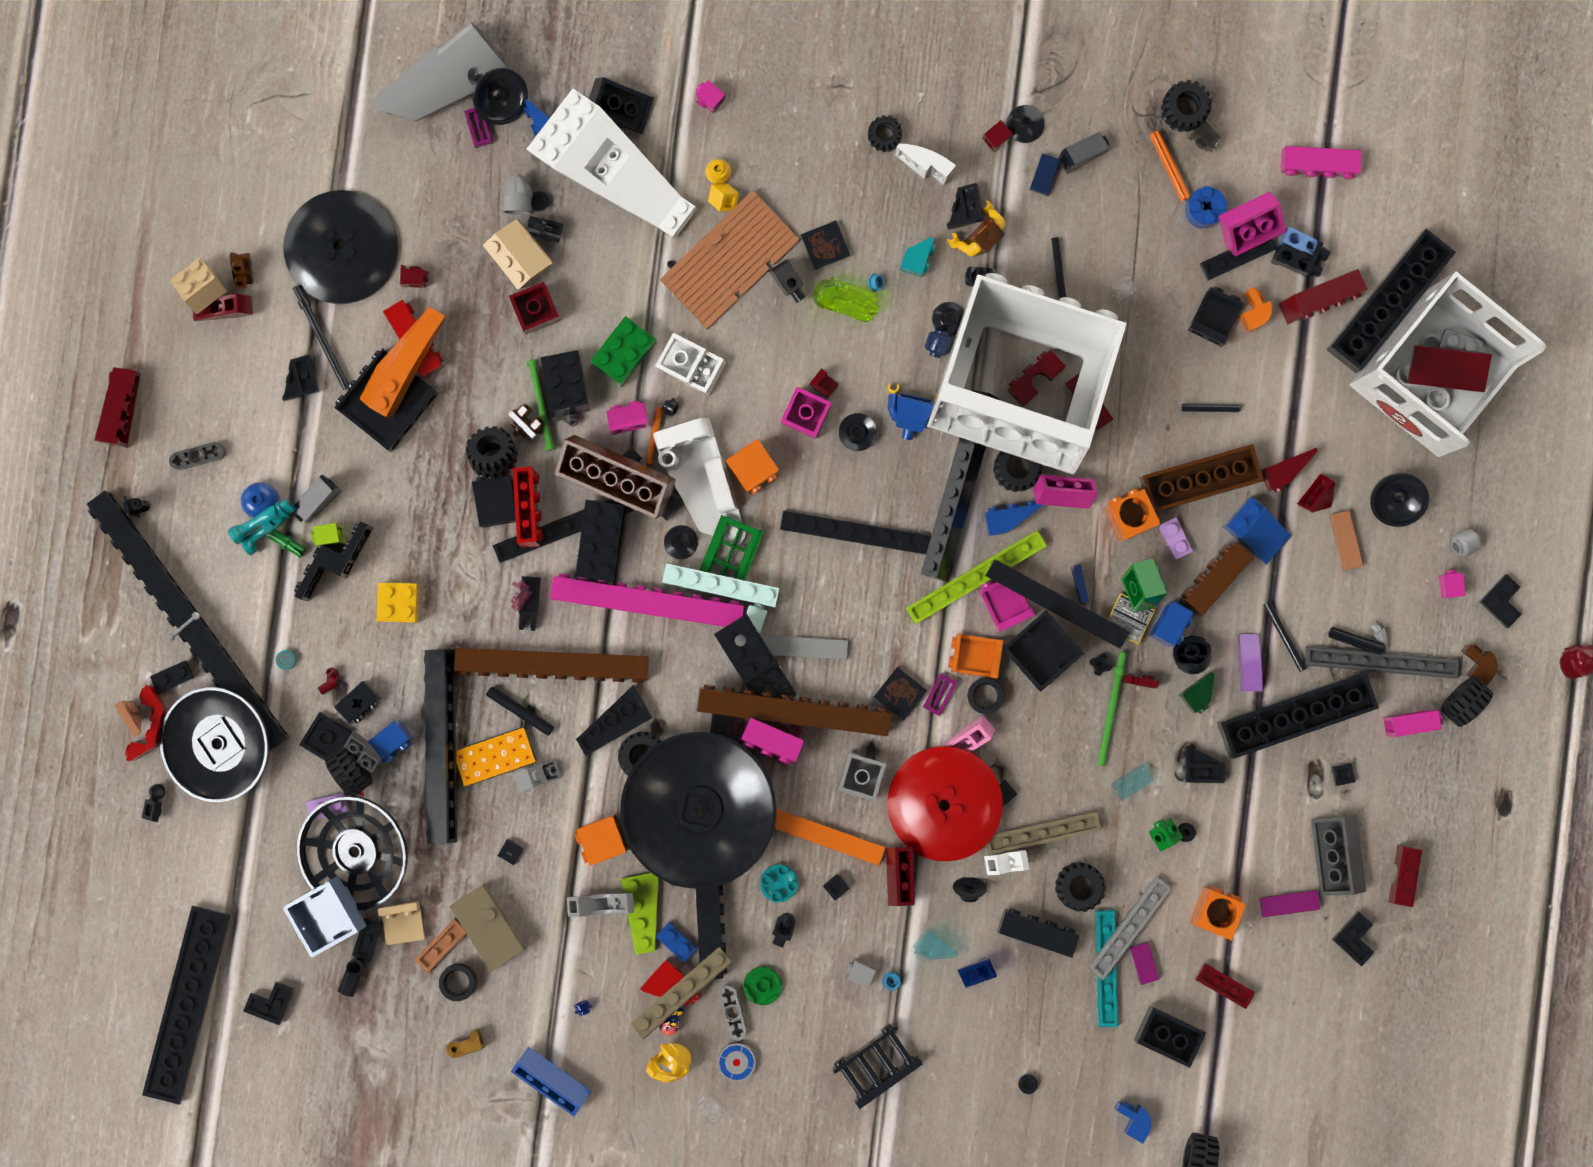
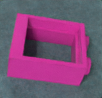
M1425 710L1383 717L1385 732L1388 737L1441 730V725H1443V717L1439 710Z

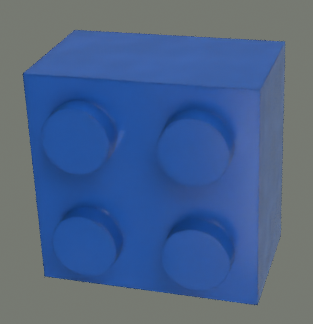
M1174 601L1167 602L1149 636L1168 647H1173L1176 644L1179 645L1184 637L1182 632L1186 627L1189 628L1194 619L1191 617L1193 612Z
M393 721L369 740L368 743L381 758L379 763L386 764L397 757L396 753L398 751L401 752L408 749L412 745L411 741L414 737L401 721Z

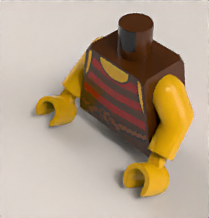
M986 200L988 205L982 208V211L989 217L964 241H960L956 233L951 234L954 239H947L951 248H958V250L968 256H978L987 253L1005 235L1002 231L1006 225L1004 218Z

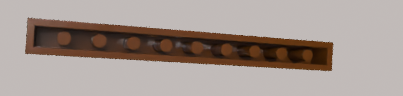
M455 648L454 671H459V675L471 676V672H478V676H490V673H498L497 677H509L510 673L517 674V678H528V674L536 675L537 679H547L548 675H555V679L567 680V676H574V680L586 681V677H594V681H605V678H613V682H624L625 678L632 679V683H643L644 679H648L649 656Z
M704 684V687H699L697 712L881 736L889 735L891 713L884 707H876L875 710L868 709L867 705L862 704L851 707L846 702H838L837 705L830 704L829 700L824 699L813 702L808 697H800L797 700L792 699L791 695L786 694L774 697L773 693L761 692V695L754 694L753 690L748 689L736 692L735 688L723 687V690L715 689L716 686Z

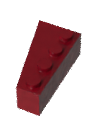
M1356 269L1294 294L1279 303V307L1288 325L1302 318L1307 320L1315 316L1314 313L1316 312L1324 313L1330 310V307L1333 305L1339 307L1345 304L1349 298L1351 301L1362 297L1361 293L1368 289L1359 269Z
M113 367V370L109 373V385L105 394L94 441L105 445L128 448L141 373Z

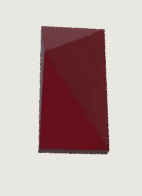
M1320 474L1299 500L1298 506L1311 513L1332 507L1335 482Z

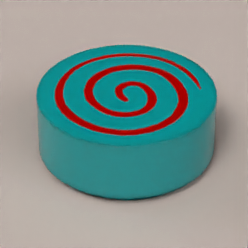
M284 650L277 654L275 661L280 669L288 670L294 667L296 657L291 651Z

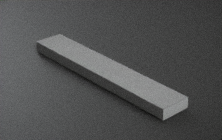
M760 635L772 655L847 660L848 641ZM736 636L735 643L738 646L744 645L746 642L745 636Z
M1155 876L1087 968L1104 980L1172 890V887L1160 877Z

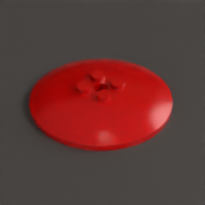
M936 746L914 754L901 765L889 787L887 808L889 819L896 835L907 847H913V852L927 859L949 862L972 856L989 843L1001 821L1003 797L1000 784L994 772L981 758L962 748ZM947 800L950 803V808L942 810L939 807V802Z

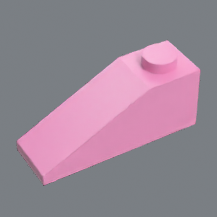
M983 715L968 724L942 746L958 747L972 752L991 740L995 729Z

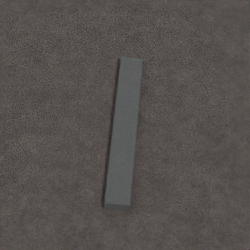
M1306 646L1304 665L1458 679L1460 659L1390 653L1378 655L1367 651Z

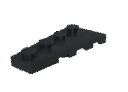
M634 684L576 739L585 756L653 718Z

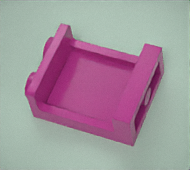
M990 581L981 585L983 589L979 593L998 632L1035 615L1025 597L997 582L993 584Z

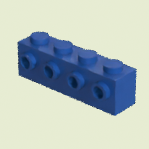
M527 1047L511 1070L514 1075L573 1117L592 1092L584 1084L573 1079L568 1073L559 1069L553 1062L548 1061L530 1047Z

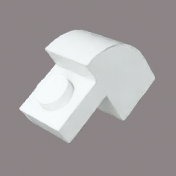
M1013 850L984 856L988 875L1029 870L1026 850Z

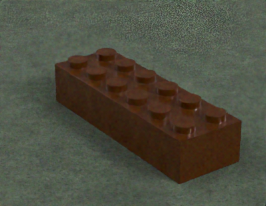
M577 435L570 436L564 440L555 474L655 519L666 513L676 481L671 476Z
M1253 444L1143 475L1139 478L1142 489H1145L1155 513L1264 481Z

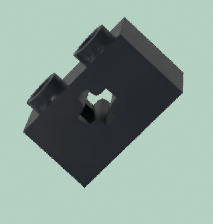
M362 681L334 708L349 724L354 722L358 724L365 718L364 713L367 710L372 711L379 705L378 700L381 697L366 681ZM356 700H362V701H363V702L361 703L362 708H361V707H357V708L355 707V706L357 705Z

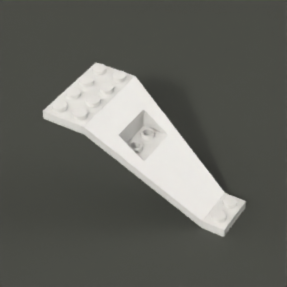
M575 89L570 91L527 148L531 154L557 172L659 228L673 239L678 236L697 211L693 204L677 193L602 108Z

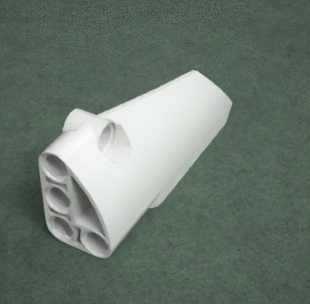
M699 418L653 433L659 452V463L665 467L669 476L676 479L674 485L698 530L713 536L721 515L743 523L723 457L720 456L710 419ZM668 454H671L673 457V460L670 464H667L666 462V456ZM728 525L723 540L733 543L738 529ZM741 531L736 545L740 546L745 539V531Z

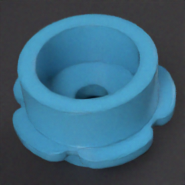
M872 273L867 280V285L872 292L882 290L884 279L882 275Z
M887 972L882 980L883 986L887 987L890 991L896 990L901 985L900 975L896 972Z

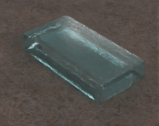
M1143 763L1111 783L1119 798L1124 800L1152 782L1154 778Z

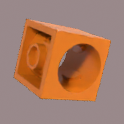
M758 439L726 460L727 466L747 495L752 493L754 496L762 490V485L765 483L770 485L778 479L779 469Z
M1138 488L1131 490L1125 494V498L1122 499L1121 496H1118L1108 501V506L1105 507L1120 542L1161 524L1145 489L1141 491ZM1132 501V503L1141 507L1143 516L1138 527H1131L1132 525L1125 524L1121 520L1119 513L1121 512L1123 502Z
M615 814L576 829L577 833L574 834L578 845L582 844L584 851L581 854L584 862H588L589 866L628 851Z
M1211 885L1209 889L1203 887L1190 923L1232 941L1246 904L1241 902L1242 898L1230 893L1225 896L1223 895V890ZM1224 898L1230 910L1229 916L1225 921L1218 923V925H1212L1209 922L1210 918L1207 914V909L1212 902Z

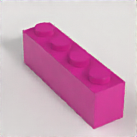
M1285 146L1281 153V173H1286L1287 176L1305 174V177L1324 175V178L1343 176V179L1351 180L1361 173L1362 150Z

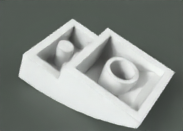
M899 144L896 148L895 156L924 179L928 174H931L944 185L954 173L956 165L936 152L910 144Z
M673 333L655 367L709 396L727 362L697 344Z

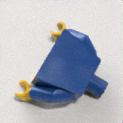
M890 383L888 385V392L890 393L888 395V411L891 419L896 422V427L903 428V439L913 440L914 431L923 432L924 428H929L927 424L937 393L932 400L900 393L899 384H897L896 390H891Z

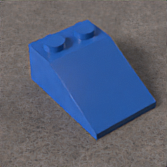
M1253 497L1247 498L1223 526L1226 531L1266 565L1291 537L1288 531L1270 512Z

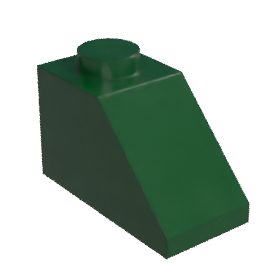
M1213 672L1206 673L1179 694L1192 713L1198 712L1201 714L1209 708L1207 704L1211 702L1215 675Z

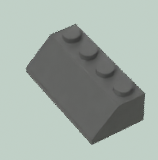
M1357 815L1311 819L1321 896L1355 895L1366 892Z

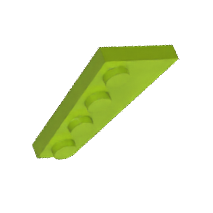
M651 872L621 878L623 892L633 893L634 913H628L636 955L655 951L659 878Z

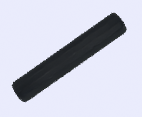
M1335 627L1329 629V638L1381 655L1384 651V644Z

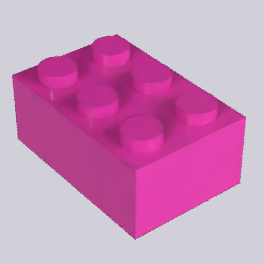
M1270 191L1218 216L1224 244L1234 256L1242 254L1286 232L1281 204Z
M750 718L746 722L738 742L749 751L758 750L760 751L759 755L768 759L774 757L777 759V763L787 766L796 762L804 740Z

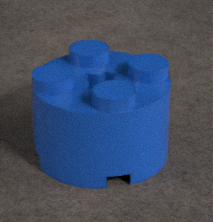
M1209 186L1200 188L1186 202L1187 220L1196 228L1214 227L1219 222L1218 216L1226 213L1227 201L1224 195L1215 188ZM1205 205L1209 207L1206 211L1203 209Z

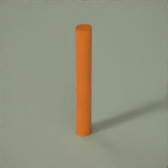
M656 407L646 464L653 465L656 443L653 433L660 430L663 409L660 407Z

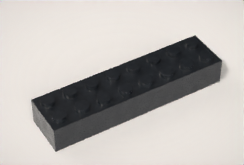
M1427 228L1420 232L1326 350L1354 373L1361 371L1456 252Z
M1360 672L1217 722L1229 759H1235L1379 709L1367 673Z

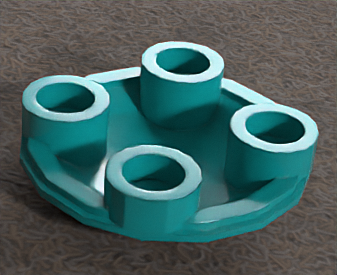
M775 864L763 872L760 878V888L763 895L772 902H784L795 895L798 889V879L790 867L783 864Z

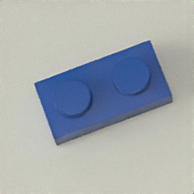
M670 922L656 935V938L683 963L697 949Z

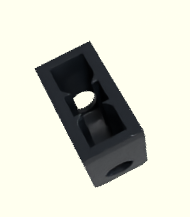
M788 259L769 270V273L785 296L791 294L796 303L806 297L800 289L804 284ZM788 279L792 280V287L787 285Z

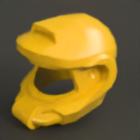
M678 1043L661 1044V1052L649 1059L646 1072L652 1079L665 1083L675 1082L685 1077L689 1073L692 1063V1056L688 1048ZM658 1064L668 1067L672 1072L663 1070Z

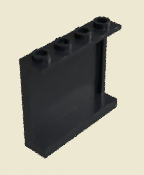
M382 348L373 354L372 362L361 369L359 378L356 381L353 380L348 385V391L336 400L334 408L381 444L386 450L392 452L439 393L415 375L394 417H385L369 408L360 400V397L376 366L388 353Z

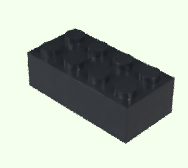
M585 500L576 577L614 581L624 504Z

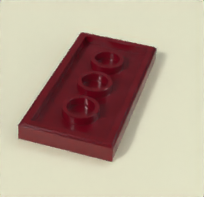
M1414 345L1407 383L1485 392L1492 354Z

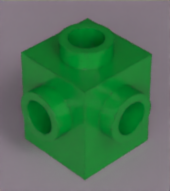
M1172 818L1166 821L1163 819L1158 820L1153 824L1154 828L1149 831L1152 840L1160 852L1174 846L1183 839Z

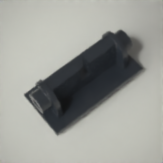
M124 496L123 509L129 516L140 518L139 513L150 509L148 501Z

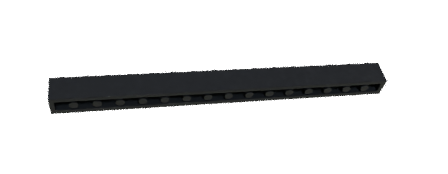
M105 490L86 504L89 507L88 513L93 519L97 518L100 522L99 527L102 532L111 537L112 540L110 542L113 547L122 552L123 556L121 557L124 562L133 567L135 577L139 581L142 580L144 582L146 592L150 596L153 595L155 597L157 607L162 612L165 611L169 616L167 617L168 622L173 627L180 628L192 617L194 612L198 611L111 492ZM201 615L198 620H194L178 633L182 641L188 642L191 646L189 650L195 658L199 657L203 670L206 673L210 672L214 678L212 682L216 687L226 688L242 695L257 709L267 728L269 752L290 738Z

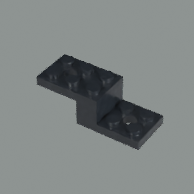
M361 521L359 524H356L351 532L353 536L350 542L347 541L343 546V554L324 545H321L320 548L317 547L312 556L314 558L312 564H308L303 574L305 577L302 582L299 581L294 589V592H296L294 597L309 601L325 569L340 577L347 578L374 527Z
M747 613L714 633V636L748 690H753L754 694L761 695V692H766L765 685L771 682L776 686L773 692L774 697H780L781 694L791 695L792 697L796 695V692ZM738 635H743L746 638V642L742 646H738L735 643V638Z

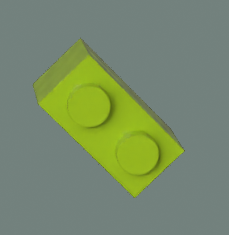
M331 523L313 526V532H311L312 542L318 547H321V545L327 547L344 545L343 525Z

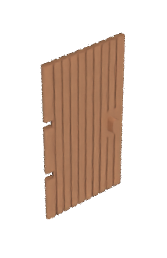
M752 190L681 258L660 281L708 329L738 300L734 295L737 291L744 295L770 270L766 263L770 261L775 265L800 239Z

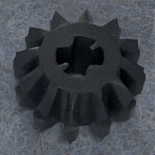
M968 267L965 273V284L973 287L978 274L985 276L988 273L996 274L997 271L986 267Z

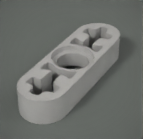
M727 984L721 987L719 997L729 1035L733 1040L740 1041L746 1036V1026L737 991L734 986ZM725 989L733 991L731 1001L736 1000V1003L725 1006L724 1003H728L727 996L722 995L725 993ZM731 1007H735L738 1010V1016L735 1018H731L727 1014V1010ZM741 1019V1022H737L738 1028L743 1029L740 1036L732 1033L735 1030L734 1023L730 1025L729 1022Z

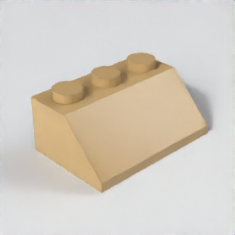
M518 218L496 232L483 245L518 290L529 287L553 264L552 260Z

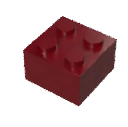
M545 282L509 295L525 335L560 321Z

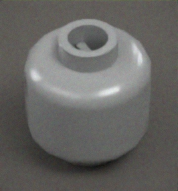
M1465 529L1453 536L1451 542L1452 550L1457 555L1467 557L1480 549L1481 537L1473 530Z

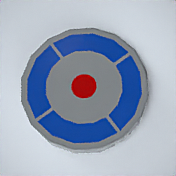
M735 1042L728 1044L721 1050L717 1064L724 1078L729 1081L740 1082L752 1075L755 1070L756 1059L750 1047Z

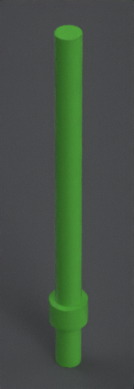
M1119 652L1117 667H1114L1113 674H1115L1097 763V765L1105 766L1122 677L1125 676L1126 669L1124 666L1127 653Z

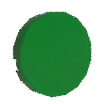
M759 966L747 973L743 989L746 997L751 1002L758 1005H768L779 997L782 982L774 969L767 966Z

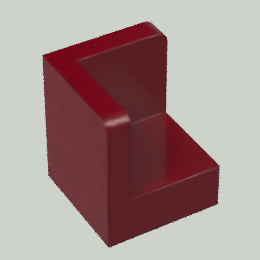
M1000 120L983 134L982 139L995 153L1012 136V132Z
M822 368L809 384L826 399L838 387V383L829 377Z

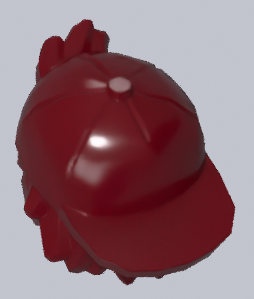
M1584 644L1564 648L1559 663L1563 674L1567 678H1582L1593 673V646Z

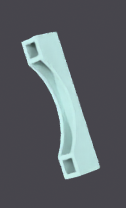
M667 563L662 580L664 584L717 594L773 608L776 607L779 588Z

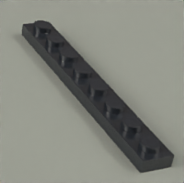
M783 511L780 530L924 555L927 553L931 539L929 535Z

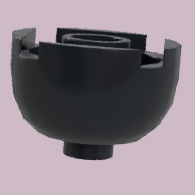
M1184 637V640L1173 648L1174 662L1178 669L1186 674L1202 673L1209 667L1212 661L1211 646L1202 637Z

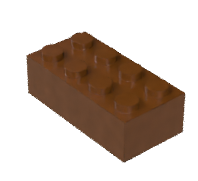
M1237 542L1225 544L1218 552L1220 556L1212 559L1206 565V572L1200 573L1193 580L1195 584L1190 588L1187 587L1180 595L1183 598L1179 602L1192 611L1196 617L1202 616L1254 558Z

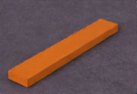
M776 808L774 829L879 866L885 847Z

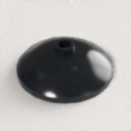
M492 69L482 75L477 81L473 90V105L477 114L484 121L494 125L508 124L517 119L524 111L523 107H526L525 100L528 99L526 83L518 73L511 69ZM498 90V94L494 96V91Z
M1395 473L1384 477L1375 485L1370 496V506L1374 516L1380 522L1393 527H1403L1416 522L1424 515L1429 504V493L1425 484L1418 477L1407 473Z

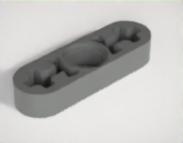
M212 442L173 453L169 458V464L174 469L184 470L221 460L225 456L226 450L222 444ZM215 446L216 448L220 449V451L218 452V456H216L215 454H208L209 459H207V453L204 449H206L207 452L213 451ZM195 451L202 453V459L198 462L192 458ZM188 453L190 464H188V461H182L180 466L174 463L178 456L181 459L187 458L186 454Z

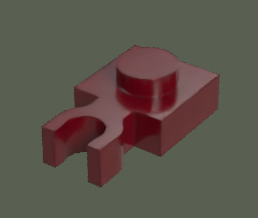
M1125 675L1123 683L1157 689L1159 681L1154 680V676L1143 675L1142 678Z

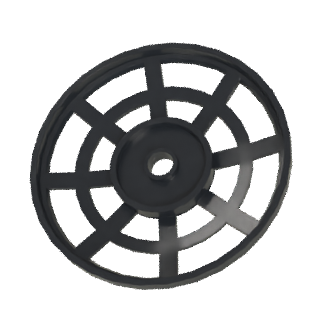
M339 796L317 806L308 815L299 831L297 840L298 864L304 879L312 890L320 886L318 882L328 876L330 879L336 877L333 872L340 868L349 873L348 882L340 880L344 887L347 886L352 897L354 891H364L376 887L379 898L369 902L356 903L357 910H366L386 901L401 885L408 864L405 837L393 816L372 800L358 796ZM343 801H356V812H344L335 816L328 807ZM364 803L379 810L390 822L383 826L374 817L365 814ZM319 813H322L329 821L322 828L319 838H307L312 822ZM356 817V827L346 829L340 820ZM364 819L374 824L379 830L372 835L364 830ZM334 826L340 834L336 837L335 841L325 840L328 831ZM394 828L402 845L403 859L394 856L393 844L388 834ZM383 836L387 843L388 854L380 852L376 842ZM306 846L317 847L318 859L323 870L315 876L310 871L307 862ZM353 846L359 849V856L352 853ZM324 848L332 849L335 861L330 865L327 864ZM377 859L387 862L380 876L377 875L373 868ZM392 864L401 866V873L396 883L386 892L382 881L389 874ZM365 872L368 873L372 880L370 883L356 884L357 875Z

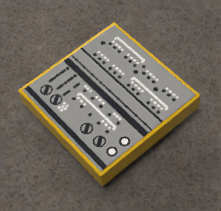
M1120 593L1107 620L1129 631L1130 633L1126 639L1138 645L1155 610L1148 609L1134 613L1128 596Z

